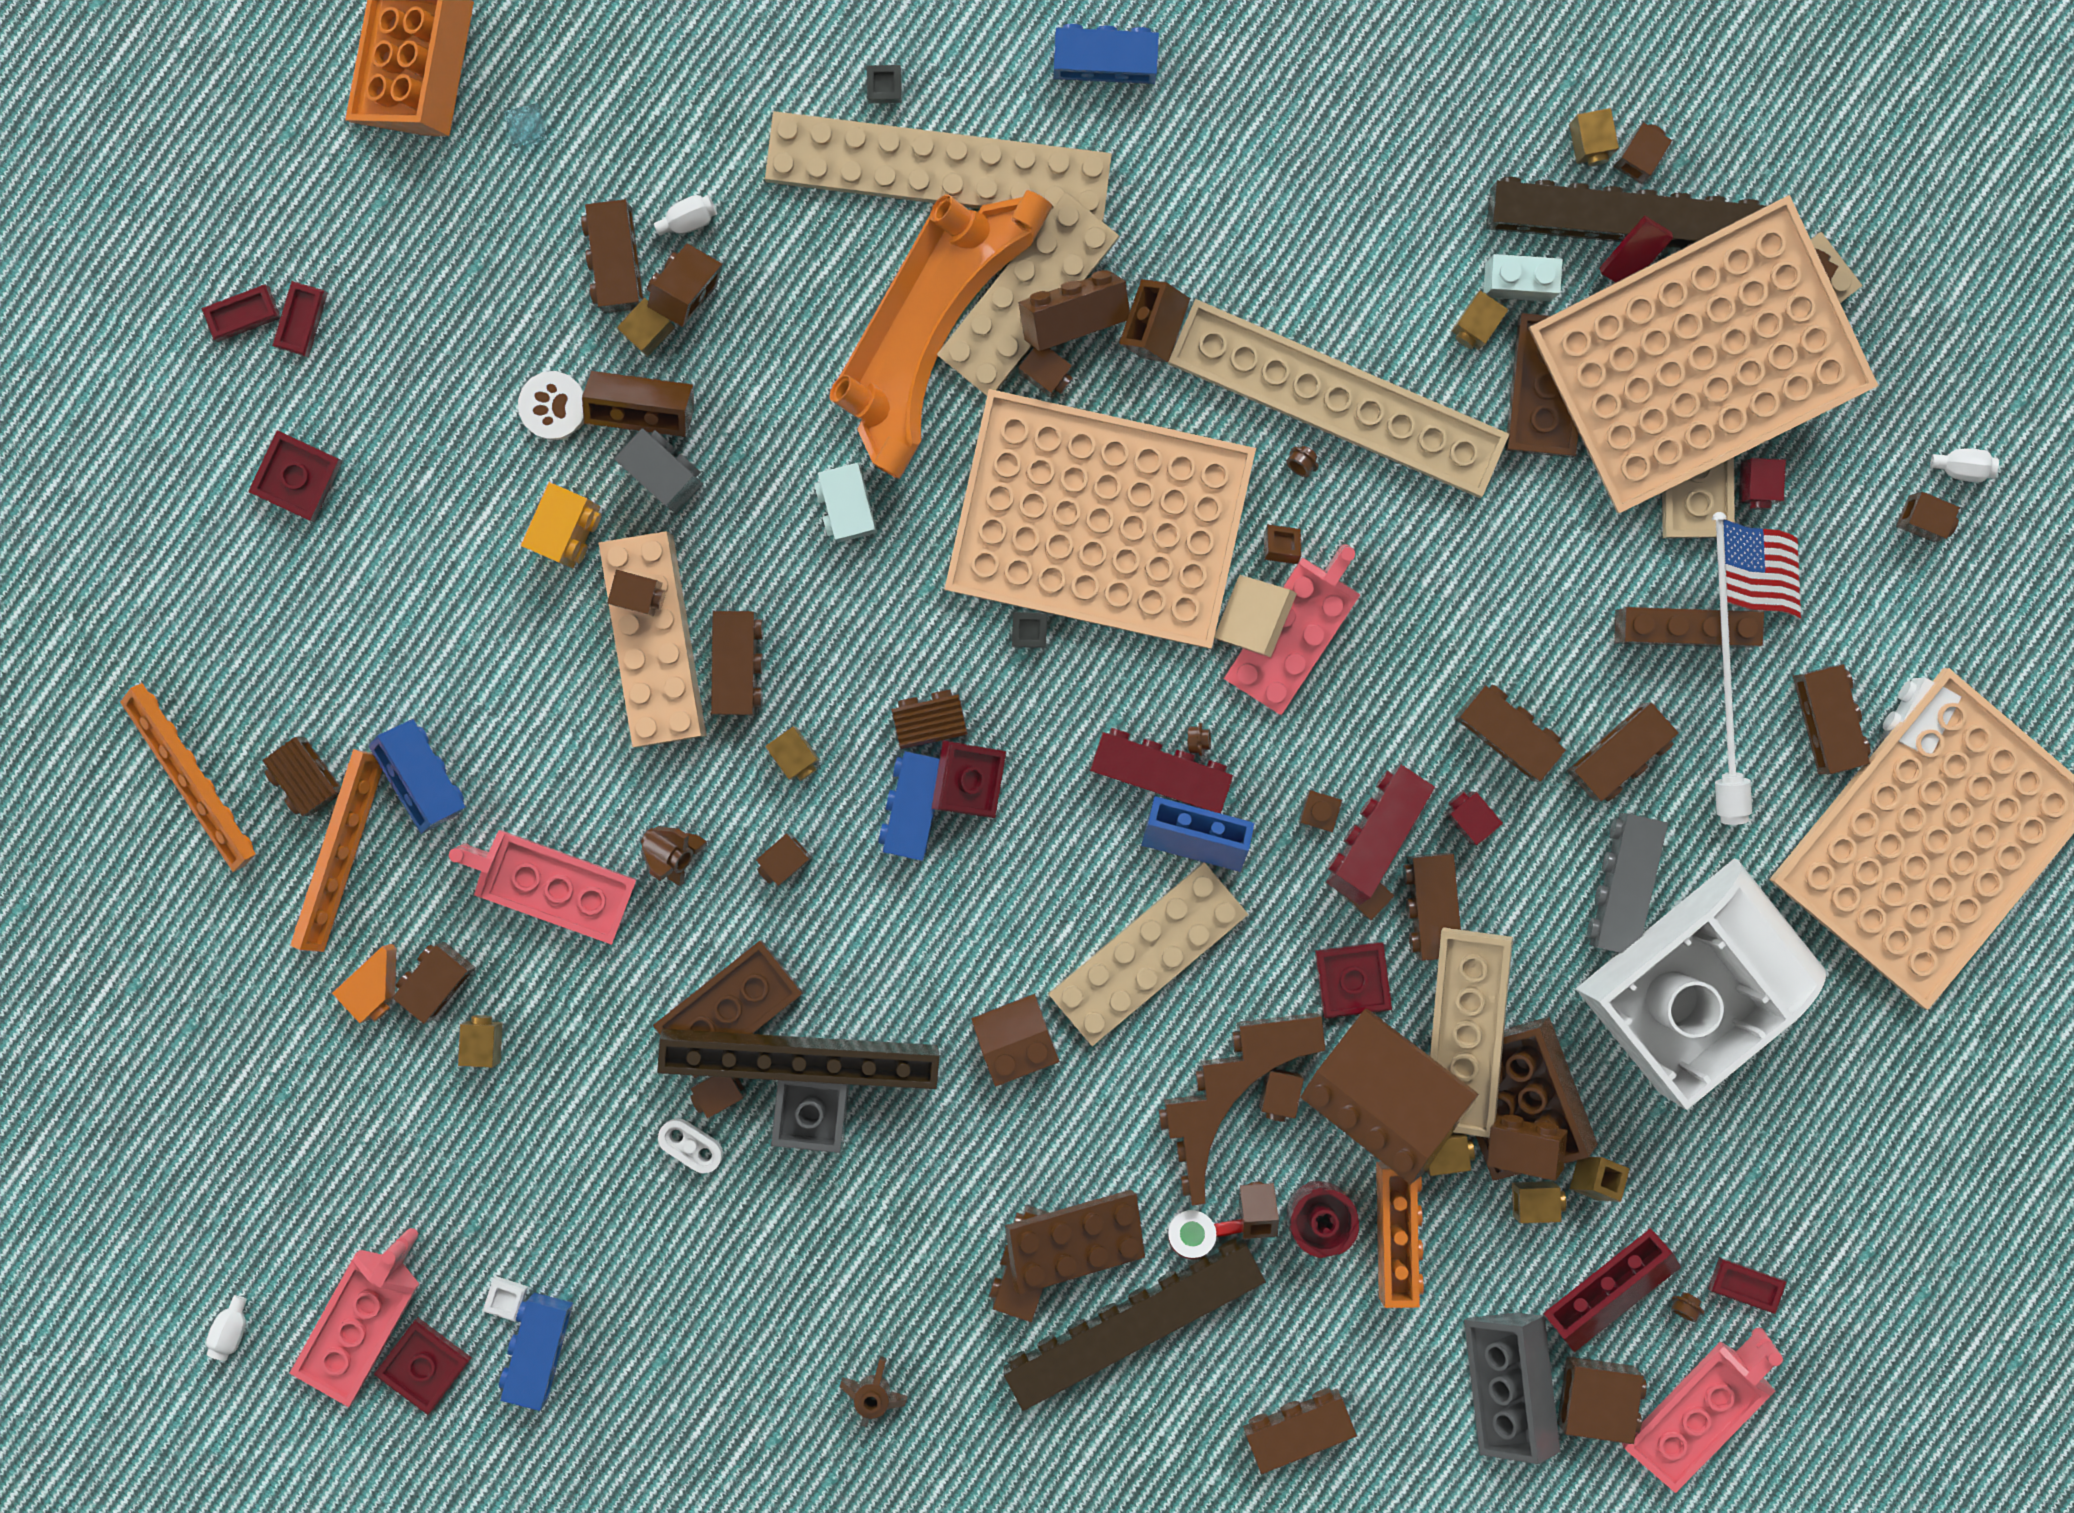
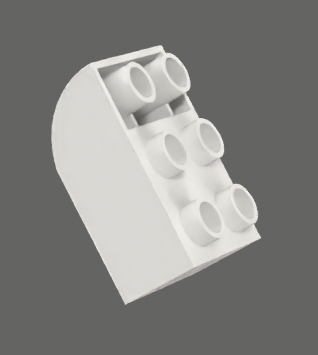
M1734 858L1647 929L1643 936L1623 953H1618L1580 984L1576 990L1661 1095L1688 1110L1793 1024L1810 1007L1823 988L1826 971L1743 865Z

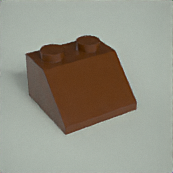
M1035 993L971 1018L995 1087L1060 1062L1057 1049Z

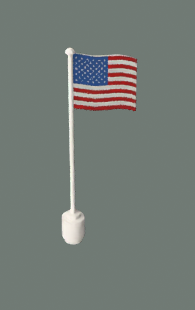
M1717 512L1713 515L1712 520H1716L1729 773L1722 774V779L1715 781L1716 812L1720 816L1721 823L1738 825L1749 822V815L1752 814L1751 780L1743 778L1742 773L1736 772L1727 603L1748 610L1780 611L1801 619L1798 538L1781 530L1748 528L1725 520L1727 519L1726 515L1722 512Z

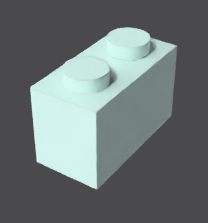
M1493 254L1485 263L1483 292L1491 298L1551 302L1560 294L1563 259Z
M854 463L819 472L820 482L814 483L819 503H826L828 515L823 516L827 535H834L835 540L839 543L877 533L860 465Z

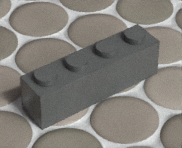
M1619 813L1618 819L1615 818L1610 828V838L1613 839L1611 852H1606L1602 863V871L1606 872L1604 883L1598 886L1594 902L1595 905H1598L1596 918H1591L1587 929V938H1590L1589 945L1623 953L1643 936L1667 831V822L1628 813Z

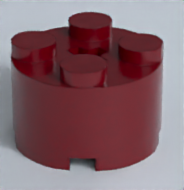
M1310 1181L1300 1187L1288 1202L1286 1223L1298 1246L1309 1255L1318 1258L1340 1255L1346 1252L1357 1239L1359 1233L1357 1210L1348 1195L1335 1184L1324 1181ZM1326 1214L1329 1221L1327 1223L1321 1221L1318 1224L1316 1218L1319 1215L1324 1216Z

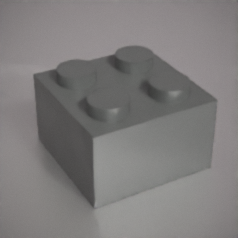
M642 428L614 460L662 504L677 514L704 484L697 478L701 471L681 453L675 458L672 453L676 449L656 430L650 435Z
M778 1080L771 1146L840 1153L844 1146L850 1084Z

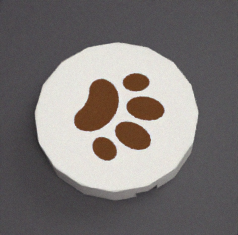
M557 371L542 372L530 378L523 386L518 399L519 415L525 427L536 436L547 440H563L571 436L577 429L579 430L584 424L582 394L584 391L567 374Z

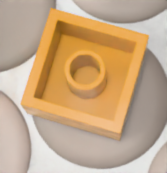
M548 482L521 546L574 568L576 563L580 564L587 552L588 545L584 543L589 532H594L600 523L601 513L598 512L601 506L585 497Z

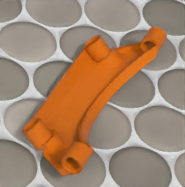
M1026 190L1023 197L982 205L978 212L967 209L950 195L940 197L933 205L926 223L839 378L832 385L829 395L832 402L861 419L857 430L873 465L897 479H900L921 443L923 401L933 366L938 357L937 353L941 350L960 315L981 288L1007 263L1031 246L1053 207L1044 197Z

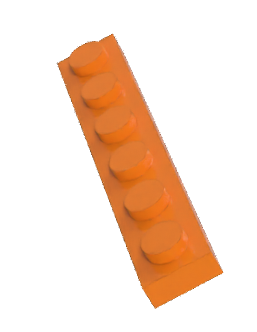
M143 683L131 687L120 703L232 872L245 867L256 855L251 840L242 834L234 822L233 813L228 807L223 805L216 794L213 783L203 775L197 766L194 754L186 749L179 739L174 724L167 721L159 709L156 697L147 691Z
M355 749L352 751L290 946L296 949L325 951L382 774V768L373 753Z

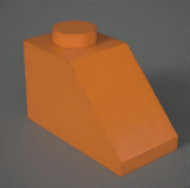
M393 944L382 946L332 992L359 1023L370 1019L375 1022L390 1009L387 1003L395 995L397 948Z

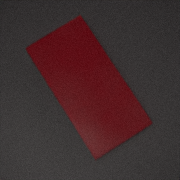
M1644 215L1599 267L1601 274L1617 283L1648 267L1673 239L1672 232Z
M291 281L272 346L309 358L328 293L315 287Z
M266 284L201 308L212 338L216 342L281 318L270 287Z
M1719 1257L1708 1289L1711 1292L1776 1314L1787 1282L1778 1277Z

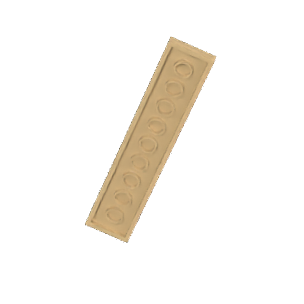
M773 111L765 181L767 183L936 203L940 197L950 195L964 207L980 209L982 205L1023 197L1026 190L1044 197L1053 205V209L1067 192L1103 222L1112 153Z
M1195 299L1168 362L1169 365L1478 498L1483 497L1509 437V433Z

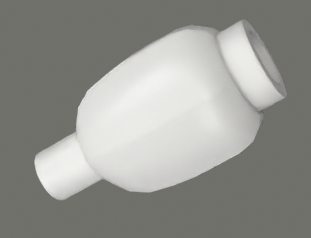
M693 195L673 205L668 210L666 218L655 222L654 226L659 236L670 231L685 234L709 224L711 217L717 215V211L709 195L705 197Z
M1957 449L1947 456L1933 454L1930 468L1944 469L1950 477L1958 480L1979 483L1987 478L1995 479L1999 468V459L1992 458L1991 454L1985 450Z
M234 1295L229 1308L217 1315L206 1338V1344L209 1348L207 1356L226 1361L229 1354L237 1350L246 1326V1319L242 1313L247 1301L246 1298Z

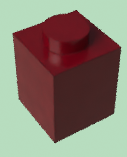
M1750 458L1741 462L1739 503L1750 504V509L1770 510L1773 504L1784 501L1786 460Z
M1465 791L1457 794L1448 802L1451 808L1444 813L1472 845L1481 843L1503 824L1482 797L1473 791L1467 794Z

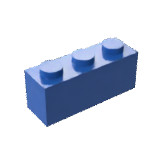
M1065 24L1063 28L1056 27L1053 79L1155 84L1159 33L1151 32V29L1146 27H1135L1131 31H1118L1116 27L1109 25L1099 26L1097 29H1083V26L1079 24Z
M414 719L377 735L368 746L420 834L456 817L466 807L462 792L457 786L452 785L446 775L444 762L440 757L435 756L429 746L426 732L423 728L417 726Z
M904 751L903 758L897 756L893 771V777L899 778L896 791H889L886 803V810L891 811L889 824H882L878 843L884 844V853L921 861L925 859L935 809H932V802L940 758Z
M1155 796L1148 815L1141 846L1241 872L1249 852L1255 823Z
M535 1292L526 1302H521L516 1317V1322L521 1323L518 1335L513 1334L507 1351V1355L512 1356L509 1368H504L499 1381V1388L503 1389L500 1401L541 1411L548 1402L573 1302Z

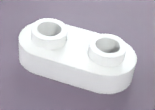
M671 1119L659 1131L658 1142L660 1147L666 1153L696 1172H712L722 1161L723 1150L719 1142L683 1119ZM673 1130L682 1132L683 1139L681 1141H676L672 1138ZM703 1148L709 1149L712 1157L710 1159L702 1158L700 1150Z

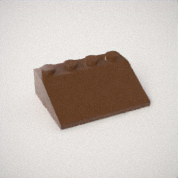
M1366 1008L1316 1071L1300 1098L1411 1185L1427 1171L1479 1094Z
M1545 1017L1504 1030L1496 1120L1499 1116L1516 1115L1523 1118L1525 1122L1535 1124L1538 1122H1550L1556 1124L1559 1129L1568 1130L1564 1162L1568 1163L1589 1158L1598 1143L1550 1017ZM1476 1136L1487 1164L1489 1138ZM1487 1166L1493 1181L1521 1174Z

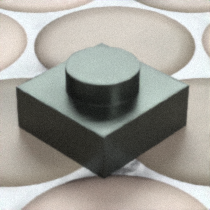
M866 65L868 104L902 103L901 65Z
M1013 612L1012 647L1046 648L1047 613Z

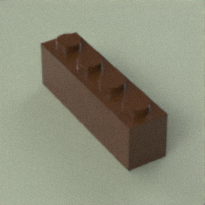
M1641 607L1616 609L1614 644L1722 647L1720 610ZM1728 610L1729 647L1753 648L1763 646L1764 611Z

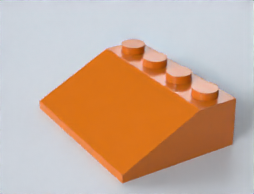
M367 0L345 120L350 123L424 136H449L474 2L471 0Z

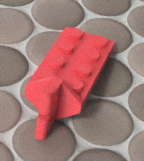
M1347 544L1341 545L1325 570L1303 557L1300 559L1283 588L1290 589L1297 593L1271 658L1242 649L1224 676L1226 681L1276 713L1283 714L1361 595L1339 580L1355 557L1353 548Z
M502 830L498 831L489 852L470 846L467 843H463L449 852V859L452 862L481 871L474 893L475 896L611 945L637 880Z
M410 1228L406 1230L383 1254L359 1250L354 1255L289 1374L343 1405L350 1407L419 1286V1282L403 1264L411 1247L418 1238V1232L415 1229Z
M1755 1328L1752 1331V1336L1737 1351L1720 1341L1642 1422L1640 1433L1635 1434L1634 1444L1622 1443L1627 1452L1675 1493L1775 1392L1774 1388L1763 1377L1774 1366H1779L1783 1361V1357L1762 1328Z

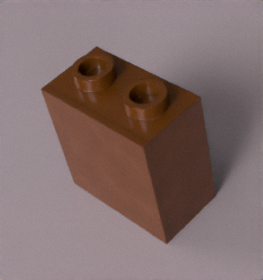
M1566 1356L1557 1424L1566 1435L1634 1444L1635 1434L1640 1433L1642 1426L1639 1406L1640 1399L1644 1400L1646 1396L1647 1384L1646 1380L1643 1379L1644 1376L1632 1365Z

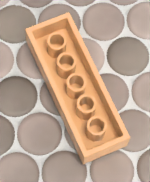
M665 531L599 542L608 598L616 569L658 580L663 583L661 589L665 590L661 610H655L654 616L609 604L632 747H645L707 736L674 536Z

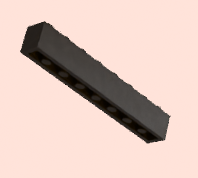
M1503 177L1501 181L1497 180L1490 188L1486 230L1622 242L1645 215L1672 232L1673 239L1668 243L1667 247L1685 248L1767 205H1759L1760 201L1755 199H1742L1735 203L1725 202L1726 198L1722 196H1707L1703 200L1692 199V195L1688 193H1673L1670 196L1657 195V191L1649 189L1628 193L1623 192L1624 189L1617 186H1608L1602 190L1589 189L1590 186L1584 183H1572L1568 187L1555 186V182L1551 180H1537L1535 184L1521 183V179L1517 177Z
M662 1029L659 1039L657 1073L937 1089L940 1055L938 1045Z
M1231 1239L1218 1247L1219 1252L1208 1258L1204 1256L1199 1259H1193L1188 1263L1189 1268L1179 1273L1171 1271L1161 1276L1157 1280L1159 1284L1149 1289L1145 1287L1138 1288L1127 1296V1301L1117 1306L1115 1303L1108 1304L1097 1312L1098 1316L1087 1322L1085 1319H1080L1072 1323L1067 1328L1068 1332L1057 1338L1055 1335H1050L1038 1342V1348L1026 1354L1025 1351H1020L1007 1359L1008 1364L1004 1365L1003 1375L1022 1411L1266 1283L1245 1240L1242 1239L1237 1242L1236 1239Z

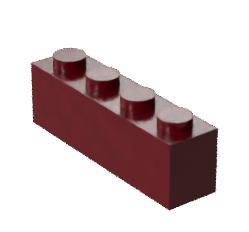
M1111 728L1109 734L1101 733L1089 771L1221 814L1234 776L1226 773L1228 766L1208 760L1207 766L1193 762L1195 755L1176 749L1174 755L1161 751L1162 744L1148 739H1143L1142 744L1130 741L1129 733L1115 728Z
M1402 764L1392 772L1386 770L1376 785V788L1380 791L1375 799L1370 797L1360 811V815L1363 816L1359 826L1355 824L1352 826L1344 838L1343 842L1347 846L1343 853L1337 852L1327 867V870L1331 873L1325 883L1358 905L1372 897L1435 789V786Z
M1650 1228L1543 1314L1571 1350L1576 1352L1678 1271L1681 1266L1673 1252Z

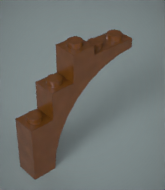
M1318 1013L1236 1022L1237 1031L1232 1032V1043L1234 1052H1240V1056L1200 1061L1201 1070L1195 1071L1197 1090L1204 1091V1095L1164 1099L1165 1109H1159L1161 1130H1167L1170 1139L1182 1138V1141L1176 1142L1179 1162H1185L1186 1175L1180 1176L1183 1196H1189L1192 1206L1206 1204L1205 1174L1209 1151L1218 1127L1233 1103L1253 1082L1273 1068L1299 1056L1326 1051L1322 1016Z

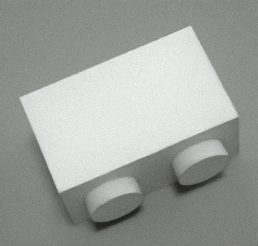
M1913 678L1912 681H1908L1902 686L1898 695L1901 702L1896 712L1892 711L1886 717L1883 723V729L1886 731L1882 739H1885L1899 722H1903L1935 682L1927 678ZM1942 687L1900 738L1899 742L1918 751L1916 739L1921 732L1936 730L1943 734L1945 729L1938 722V712L1947 703L1958 704L1961 696ZM1949 707L1945 710L1943 720L1946 725L1956 707ZM1933 733L1926 734L1921 741L1922 749L1926 753H1933L1939 741L1938 737Z

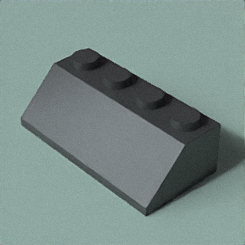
M1515 1312L1465 1319L1464 1325L1480 1455L1540 1464L1560 1453L1545 1316Z

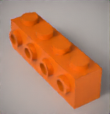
M1376 1162L1379 1299L1385 1308L1420 1307L1419 1295L1424 1293L1423 1275L1419 1274V1261L1423 1260V1244L1421 1239L1418 1240V1226H1422L1423 1222L1421 1205H1418V1192L1422 1190V1177L1420 1176L1410 1185L1383 1162Z

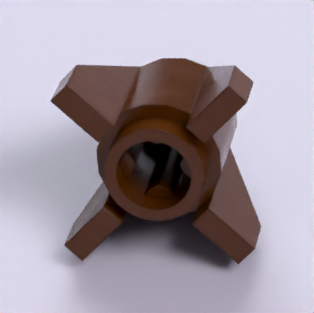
M660 825L650 828L643 835L641 852L650 875L659 881L668 877L673 883L681 886L684 883V869L691 862L693 854L696 855L707 846V841L697 834L685 833L679 828H668Z
M880 1356L875 1375H869L860 1382L842 1377L840 1388L854 1400V1407L857 1413L862 1416L861 1426L867 1427L869 1419L880 1417L887 1409L904 1407L907 1401L906 1395L890 1391L888 1382L882 1377L887 1359Z

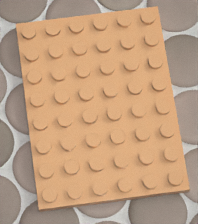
M1790 195L1528 327L1617 513H1621L1878 386Z
M989 389L944 590L1212 649L1256 448Z
M1943 668L1933 680L1935 682L1912 712L1903 722H1899L1870 756V764L1861 767L1769 879L1910 999L1926 1010H1929L2074 834V774L1950 668ZM1942 687L1961 696L1958 704L1947 703L1938 712V722L1945 729L1943 734L1936 730H1924L1916 739L1918 751L1899 742L1900 738ZM1949 707H1956L1946 725L1943 720L1945 710ZM1933 733L1938 737L1939 741L1933 753L1929 754L1922 749L1921 741L1926 734Z

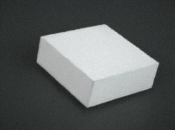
M495 1276L492 1280L483 1312L515 1322L521 1302L524 1301L528 1286Z

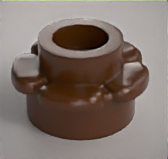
M1293 447L1289 452L1290 456L1286 460L1287 466L1297 475L1308 477L1312 471L1316 472L1319 465L1316 463L1317 455L1309 447Z
M1198 723V726L1188 727V750L1190 754L1199 753V756H1204L1205 750L1211 749L1210 729H1203L1202 723Z
M1682 1292L1681 1296L1672 1297L1674 1303L1671 1311L1678 1316L1696 1323L1699 1316L1704 1315L1705 1312L1700 1307L1702 1301L1695 1296Z

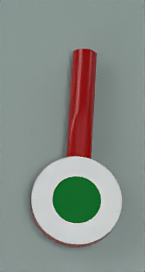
M1195 1210L1184 1211L1172 1220L1168 1230V1240L1172 1249L1179 1256L1186 1259H1199L1206 1256L1212 1250L1216 1237L1242 1233L1241 1219L1213 1224L1212 1220L1202 1212Z

